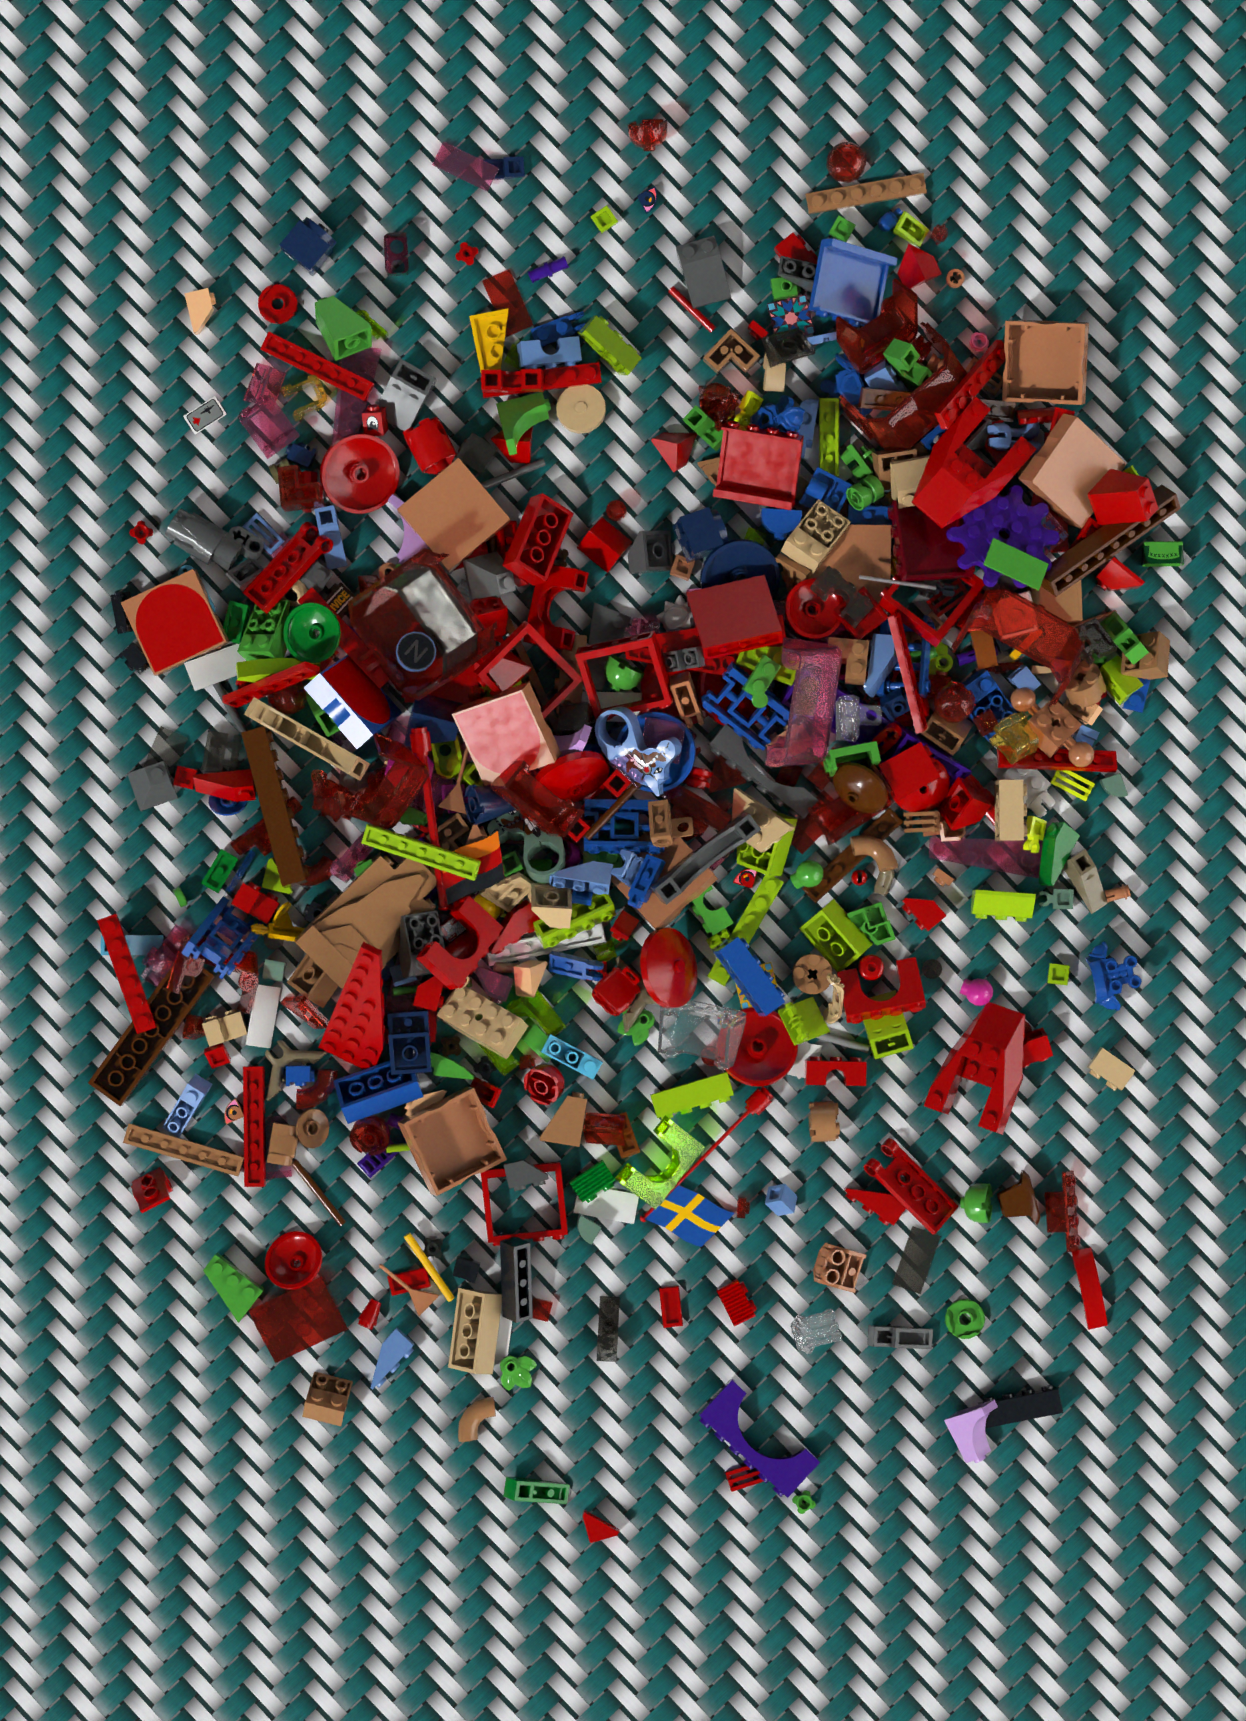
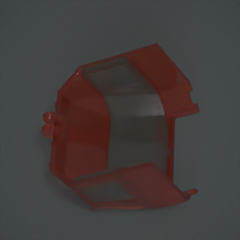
M427 548L413 555L348 601L351 626L369 650L359 657V660L361 662L365 661L370 655H373L376 661L369 664L366 670L369 672L380 665L398 691L418 701L456 678L492 651L496 645L494 631L497 629V622L485 629L439 564L449 554L435 553ZM421 632L429 636L434 642L436 648L435 659L432 665L424 671L410 672L404 669L397 661L396 646L407 633Z

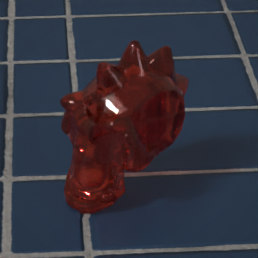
M715 382L707 386L700 385L698 387L700 407L715 422V430L721 431V427L725 422L734 418L735 409L739 406L737 401L740 396L736 393H731L730 386Z
M315 769L311 772L314 795L312 808L314 810H321L322 816H331L334 822H337L341 817L351 820L352 812L360 809L354 801L352 792L342 784H337L327 779V773L322 770Z

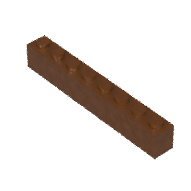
M1162 484L1153 490L1159 509L1148 521L1103 525L1052 561V567L1045 573L1041 586L1055 597L1063 593L1180 510L1181 507L1176 493Z
M265 726L241 732L281 885L284 888L306 883L310 873L307 864H303L302 857H305L302 845L299 846L297 838L300 837L297 826L293 827L292 819L294 818L292 807H288L287 804L289 799L287 788H283L282 785L284 775L282 769H278L276 761H279L276 749L273 750L271 742H274L273 734Z

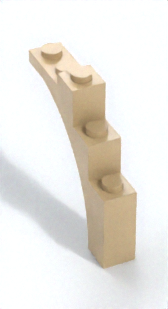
M253 697L244 713L247 717L361 781L370 765L367 761Z

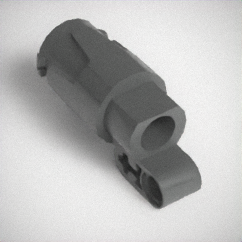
M182 508L175 514L165 533L166 537L174 541V545L207 565L214 562L227 571L232 568L239 555L252 561L258 560L262 555L264 543L259 537L242 527L235 526L228 533L194 512L190 514ZM255 546V547H257L259 550H258V551H252L249 547Z

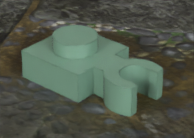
M1053 889V895L1046 891L1039 892V895H1045L1047 898L1046 902L1039 903V906H1047L1053 903L1052 909H1073L1074 889Z

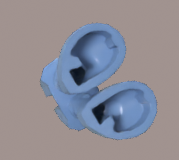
M1005 423L989 425L987 427V434L998 435L999 437L989 438L988 446L1001 452L1006 451L1016 442L1011 440V437L1020 438L1022 436L1026 440H1030L1028 442L1037 449L1030 457L1033 458L1041 449L1038 441H1031L1038 436L1040 425L1039 423L1025 424L1022 428H1011Z

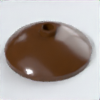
M844 763L837 768L833 776V785L836 793L845 804L854 810L864 813L878 812L886 805L888 800L887 789L876 773L857 763Z

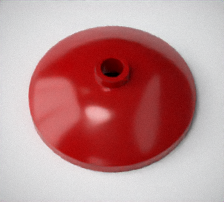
M811 578L803 580L796 584L787 595L785 601L786 619L791 628L803 637L810 639L826 637L832 634L841 624L832 611L843 603L842 596L835 586L823 579ZM809 606L813 607V613H809Z
M929 756L933 763L937 761L942 770L939 774L941 778L926 785L924 791L917 790L898 801L890 787L893 799L902 809L909 812H928L943 802L949 790L950 780L946 768L936 758Z
M301 1231L288 1232L277 1238L267 1251L265 1258L267 1276L280 1288L288 1290L301 1288L310 1283L318 1274L322 1264V1250L317 1240L310 1234Z

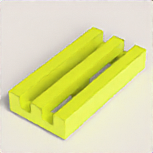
M1056 770L1050 782L1052 785L1085 802L1095 783L1067 770ZM1062 771L1063 773L1089 785L1088 788H1085L1077 784L1076 782L1060 775V772ZM1058 778L1084 791V796L1056 782V779Z

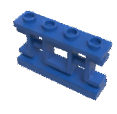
M732 661L728 665L727 671H724L722 674V678L728 683L717 695L709 689L706 695L704 694L701 697L702 706L708 712L712 713L713 711L718 715V719L723 724L731 725L737 735L740 737L745 736L754 748H760L764 751L766 745L771 742V737L766 732L776 720L785 726L787 721L790 722L795 716L794 710L781 703L780 698L767 689L765 692L768 697L767 705L775 710L769 719L762 715L767 705L763 708H757L748 719L740 714L735 708L745 696L752 701V695L744 690L736 695L731 689L736 684V680L744 686L750 675ZM725 696L732 701L727 707V711L718 705ZM755 721L763 725L757 732L758 736L749 729Z
M585 799L584 820H594L595 824L599 814H604L617 799ZM628 800L610 818V823H606L599 830L610 831V841H598L597 832L590 840L584 837V851H588L591 854H597L600 851L618 854L621 849L632 851L634 854L648 852L653 855L664 852L665 847L654 846L651 839L650 842L638 841L639 832H650L649 824H639V814H649L648 802L658 800ZM615 820H635L634 835H614Z
M224 896L196 930L182 951V954L186 957H189L192 953L194 954L193 958L197 959L201 954L215 963L216 967L213 971L215 973L219 971L221 973L219 978L221 979L226 974L231 975L236 967L234 963L239 964L245 955L243 951L247 953L253 945L251 940L256 941L260 936L251 931V925H254L255 920L251 919L247 924L233 915L232 911L235 907L232 905L230 907L227 906L230 900ZM222 913L225 914L217 925L214 924ZM250 931L251 933L248 935L245 941L241 942L243 936H245L246 933ZM217 932L221 933L233 941V944L231 946L227 945L215 937V934ZM207 936L205 942H203L201 946L198 947L197 945L200 943L203 937ZM231 953L234 954L227 965L223 964Z

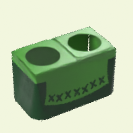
M1153 541L1142 544L1143 567L1180 566V563L1182 566L1184 565L1183 541Z

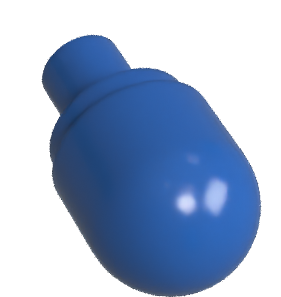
M897 208L893 212H886L878 220L879 229L887 232L895 227L898 223V218L903 213L902 210Z

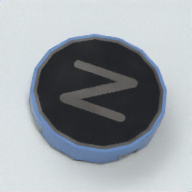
M421 632L407 633L396 646L398 663L410 672L426 670L432 665L436 656L434 642L429 636Z

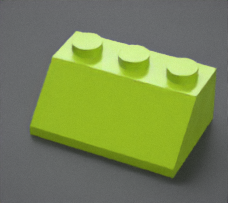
M972 890L971 914H975V918L987 919V915L995 916V920H1007V917H1015V921L1027 922V918H1032L1036 894Z
M834 899L799 928L836 972L844 970L873 945L867 936L847 917L846 912Z

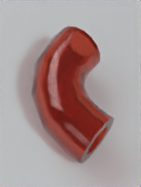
M323 855L317 864L308 866L310 876L307 877L308 882L299 885H319L329 880L340 865Z
M318 1069L317 1080L313 1086L307 1089H297L296 1109L316 1107L326 1101L335 1089L334 1080H337L338 1070Z

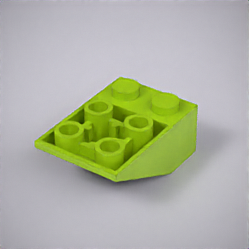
M896 990L870 997V999L875 1001L888 1000L896 995ZM903 1013L898 1016H883L878 1020H863L874 1059L914 1048Z

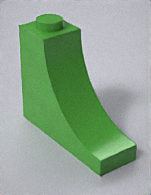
M543 392L496 403L509 456L517 454L518 441L529 428L549 419L548 411L551 410L549 399H544Z

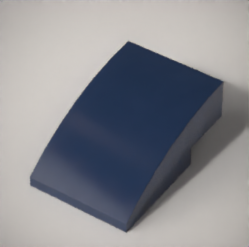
M428 1009L388 1012L391 1075L432 1072Z

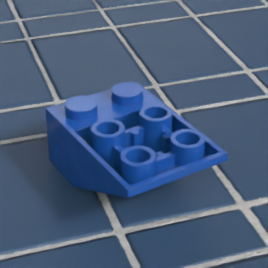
M984 668L978 670L950 691L988 742L1021 719L992 676Z

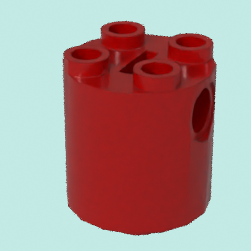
M438 417L426 418L418 423L420 426L417 428L411 427L403 431V435L421 472L440 474L453 462L458 454Z

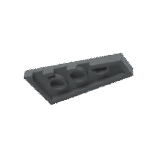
M594 603L588 645L623 638L631 617ZM610 655L587 660L595 689L601 692L606 682L604 667Z

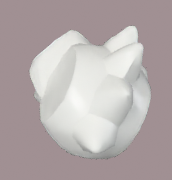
M682 595L677 597L674 604L665 601L664 611L656 616L667 632L696 628L691 609L688 607L687 602L685 603Z

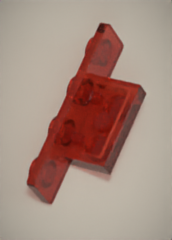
M294 796L287 800L288 807H292L294 815L303 809V806ZM264 818L230 844L239 855L244 854L255 844L264 856L272 852Z
M1072 1170L1062 1172V1192H1045L1047 1233L1066 1232L1067 1252L1078 1251L1080 1246L1077 1228L1079 1218L1076 1212L1078 1199L1075 1195L1076 1177Z

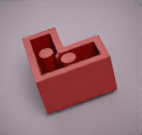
M253 882L243 883L231 904L269 924L281 904L277 901L278 897L270 892L267 895L260 891L261 887Z

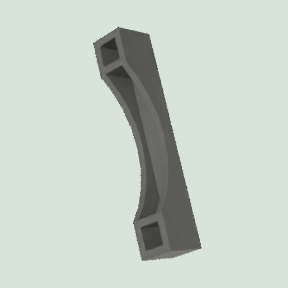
M723 725L708 743L711 747L710 750L715 755L723 756L726 759L727 765L733 769H739L744 779L749 782L751 780L757 784L756 788L763 794L768 793L772 796V801L779 807L783 805L788 809L787 813L791 817L799 818L800 820L804 819L817 803L818 799L804 787L781 785L764 776L748 758L742 738L728 725Z
M743 812L650 886V888L660 901L667 905L680 895L708 867L739 845L745 843L759 832L761 828L749 813Z

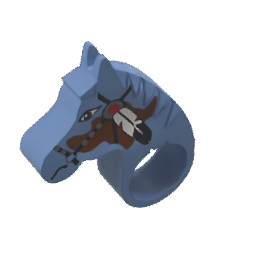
M614 707L603 712L596 720L595 734L605 756L626 776L642 785L649 786L656 796L662 795L664 793L663 783L670 778V764L681 752L682 746L680 741L676 737H669L658 745L647 747L638 718L630 709ZM610 714L621 716L628 725V737L622 744L613 740L606 730V721Z

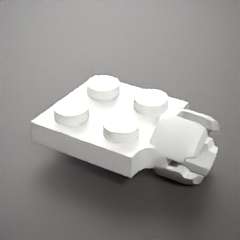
M1009 768L998 779L1023 780V784L1027 785V796L1023 797L1024 804H1027V808L1031 809L1040 818L1047 814V810L1041 803L1049 810L1055 805V799L1047 791L1051 783L1037 769Z

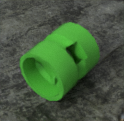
M868 475L860 480L859 483L849 487L846 490V496L851 506L860 511L884 496V488L877 477Z

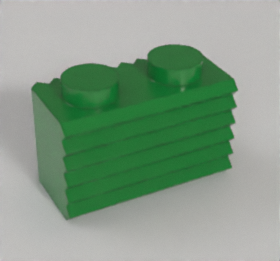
M600 1160L570 1180L569 1183L582 1202L586 1200L589 1203L598 1197L596 1193L603 1189L606 1192L612 1188L615 1178L604 1161Z

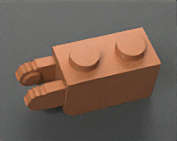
M685 671L670 676V689L680 717L685 720L687 728L693 727L690 717L695 715L700 725L705 724L701 712V703L690 672Z

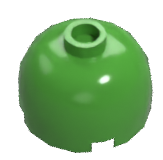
M615 655L609 656L604 667V676L610 682L609 687L618 692L621 689L627 691L634 689L645 675L642 670L636 666H631L629 662Z
M974 1184L966 1190L965 1197H961L960 1207L965 1210V1214L970 1220L978 1223H988L991 1221L993 1210L990 1197H993L991 1184Z

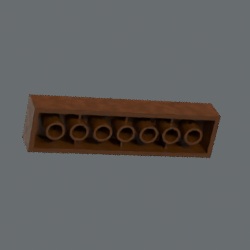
M181 953L148 999L157 1028L137 1034L132 1021L88 1084L117 1105L123 1106L217 975L192 957H186Z

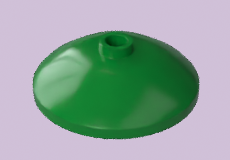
M305 603L296 607L288 615L284 624L283 635L286 647L296 659L302 662L319 663L328 659L336 651L340 642L341 630L337 617L328 607L318 603ZM317 629L320 632L319 636H316L315 634Z

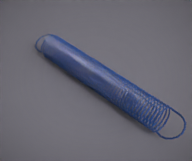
M250 850V853L248 852L235 877L229 883L227 891L230 892L231 888L232 891L233 888L235 890V881L236 884L237 881L239 883L242 871L244 874L246 864L247 867L248 864L250 866L252 857L254 859L255 856L254 851L253 853L252 850Z

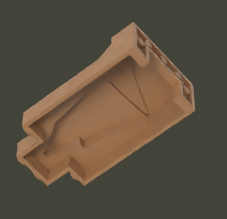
M379 855L294 939L295 943L342 990L363 942L382 950L384 968L386 963L399 951L401 916L434 911L436 907L429 898L423 899L437 885L435 870L432 867L427 869L422 863L404 858L393 869L391 866L394 863L386 855L383 858Z

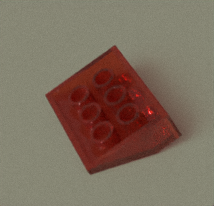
M324 1275L314 1278L310 1283L301 1288L284 1292L249 1310L254 1324L275 1363L348 1329Z

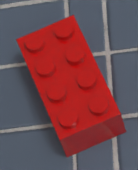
M543 493L530 497L502 566L533 586L546 582L574 513Z

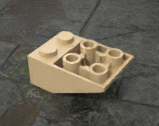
M818 499L787 538L781 552L814 574L851 522Z

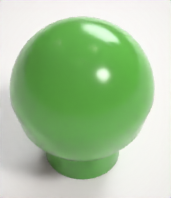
M814 860L803 861L798 865L796 872L790 875L793 885L797 889L803 886H817L823 879L822 866Z

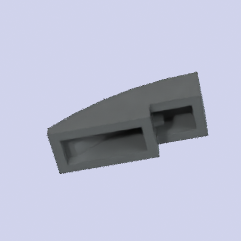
M868 1325L867 1345L932 1349L933 1329Z

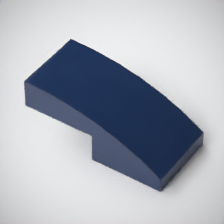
M523 156L483 159L481 161L483 181L525 177Z

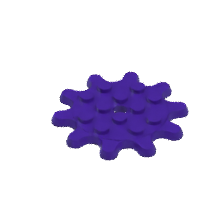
M1019 485L1010 487L1006 496L997 495L994 499L962 517L963 525L951 527L946 532L948 540L960 542L965 547L964 554L957 560L958 566L961 569H969L974 565L981 567L984 571L983 583L987 587H994L999 577L1004 575L983 565L993 538L1048 563L1046 572L1052 567V562L1043 553V548L1046 545H1056L1060 540V536L1057 531L1046 529L1041 524L1042 519L1048 515L1049 508L1045 503H1038L1035 506L1026 505L1022 500L1023 489ZM1005 530L1009 538H1001L999 532ZM1012 579L1014 585L1018 588H1024L1027 586L1019 581Z

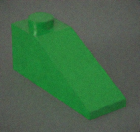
M1052 822L1047 828L1042 844L1039 884L1041 886H1054L1080 837L1065 822Z
M506 1477L503 1496L513 1501L567 1504L570 1484L521 1477Z

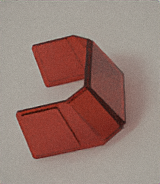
M921 322L920 325L930 344L944 356L943 365L886 417L866 419L842 395L839 396L841 400L839 402L847 417L870 440L873 438L886 451L910 449L933 427H936L939 423L934 414L935 411L967 375L966 370L956 358L947 341L929 323Z
M1007 589L986 590L981 600L975 603L951 648H953L952 652L955 653L968 631L982 630L1048 667L1058 681V686L1048 704L1051 707L1052 704L1056 705L1070 683L1081 661L1079 656L1085 645L1074 627L1067 624V621L1045 610V606L1041 604L1036 605Z

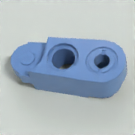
M809 398L800 404V408L805 409L803 422L799 429L800 435L804 436L801 459H804L806 448H812L818 399Z

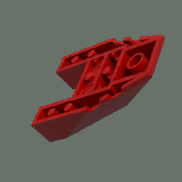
M977 397L968 404L953 424L933 445L930 457L925 465V470L912 499V503L941 528L946 527L967 513L994 499L1037 450L1021 436L996 466L991 468L963 442L991 410Z
M988 1002L949 1052L929 1089L924 1106L949 1115L962 1077L991 1087L978 1126L1003 1135L1023 1080V1041L1025 1040L1026 1015Z

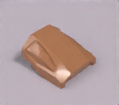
M825 1243L818 1252L813 1269L814 1281L855 1293V1286L863 1259H866V1254Z

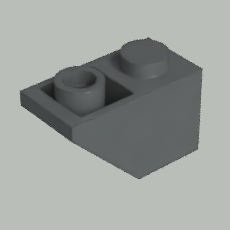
M524 1159L504 1164L509 1189L514 1188V1191L526 1189L525 1185L531 1183L534 1186L546 1184L545 1180L549 1179L547 1173Z

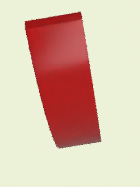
M1088 1247L1071 1251L1082 1296L1087 1328L1090 1330L1108 1326L1092 1248Z

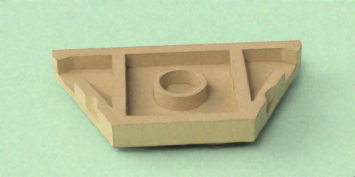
M739 788L734 789L732 821L743 812H746L752 816L761 828L759 832L746 841L747 844L759 852H765L771 848L773 843L780 841L782 836L788 831L794 830L795 826Z

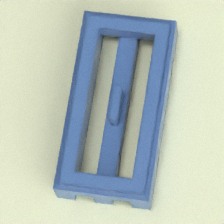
M258 513L242 526L245 530L257 536L249 528L252 525L273 546L270 549L264 543L263 548L270 555L285 542ZM256 519L279 540L277 543L254 522Z

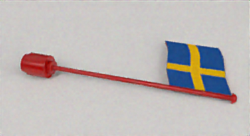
M764 1086L760 1089L757 1088L745 1101L747 1111L643 1216H640V1220L642 1222L648 1220L665 1227L686 1242L702 1247L735 1212L717 1206L701 1194L680 1186V1184L750 1113L752 1115L755 1113L760 1115L772 1103L771 1100L774 1096Z

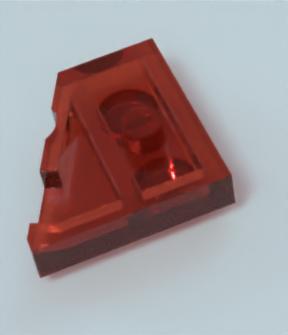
M721 755L715 756L709 793L747 783L746 779L741 776L742 772L737 768L733 769L727 765L726 759Z
M305 996L284 997L280 1002L307 1022L310 1027L314 1029L327 1028L329 1023L327 1018Z

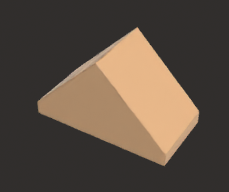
M528 960L514 966L517 996L535 997L548 964L546 961Z

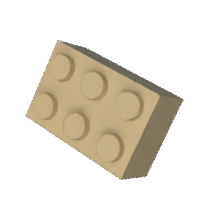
M1023 780L994 781L995 841H1023L1024 836H1027V824H1024V816H1027V804H1024L1023 797L1027 796V785L1023 784Z

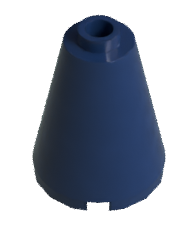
M473 784L469 785L465 791V797L468 796V803H465L466 814L469 821L474 823V825L515 811L520 808L523 802L521 793L516 789Z

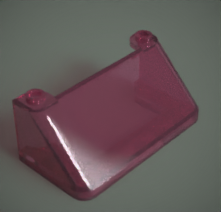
M784 638L782 663L786 668L796 670L786 737L779 736L775 744H767L765 766L783 767L820 763L825 760L828 752L842 662V651L838 646L832 644Z

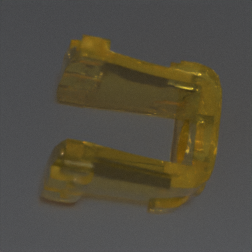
M310 375L307 377V380L293 386L291 384L285 385L280 390L285 399L312 386L318 398L317 401L300 407L293 412L292 416L295 422L303 419L305 414L313 410L322 409L326 404V392L319 378L315 375Z
M1023 711L1002 719L993 728L996 734L989 739L991 745L1000 750L1010 764H1014L1027 755L1035 753L1039 744L1038 736L1032 731L1027 716Z

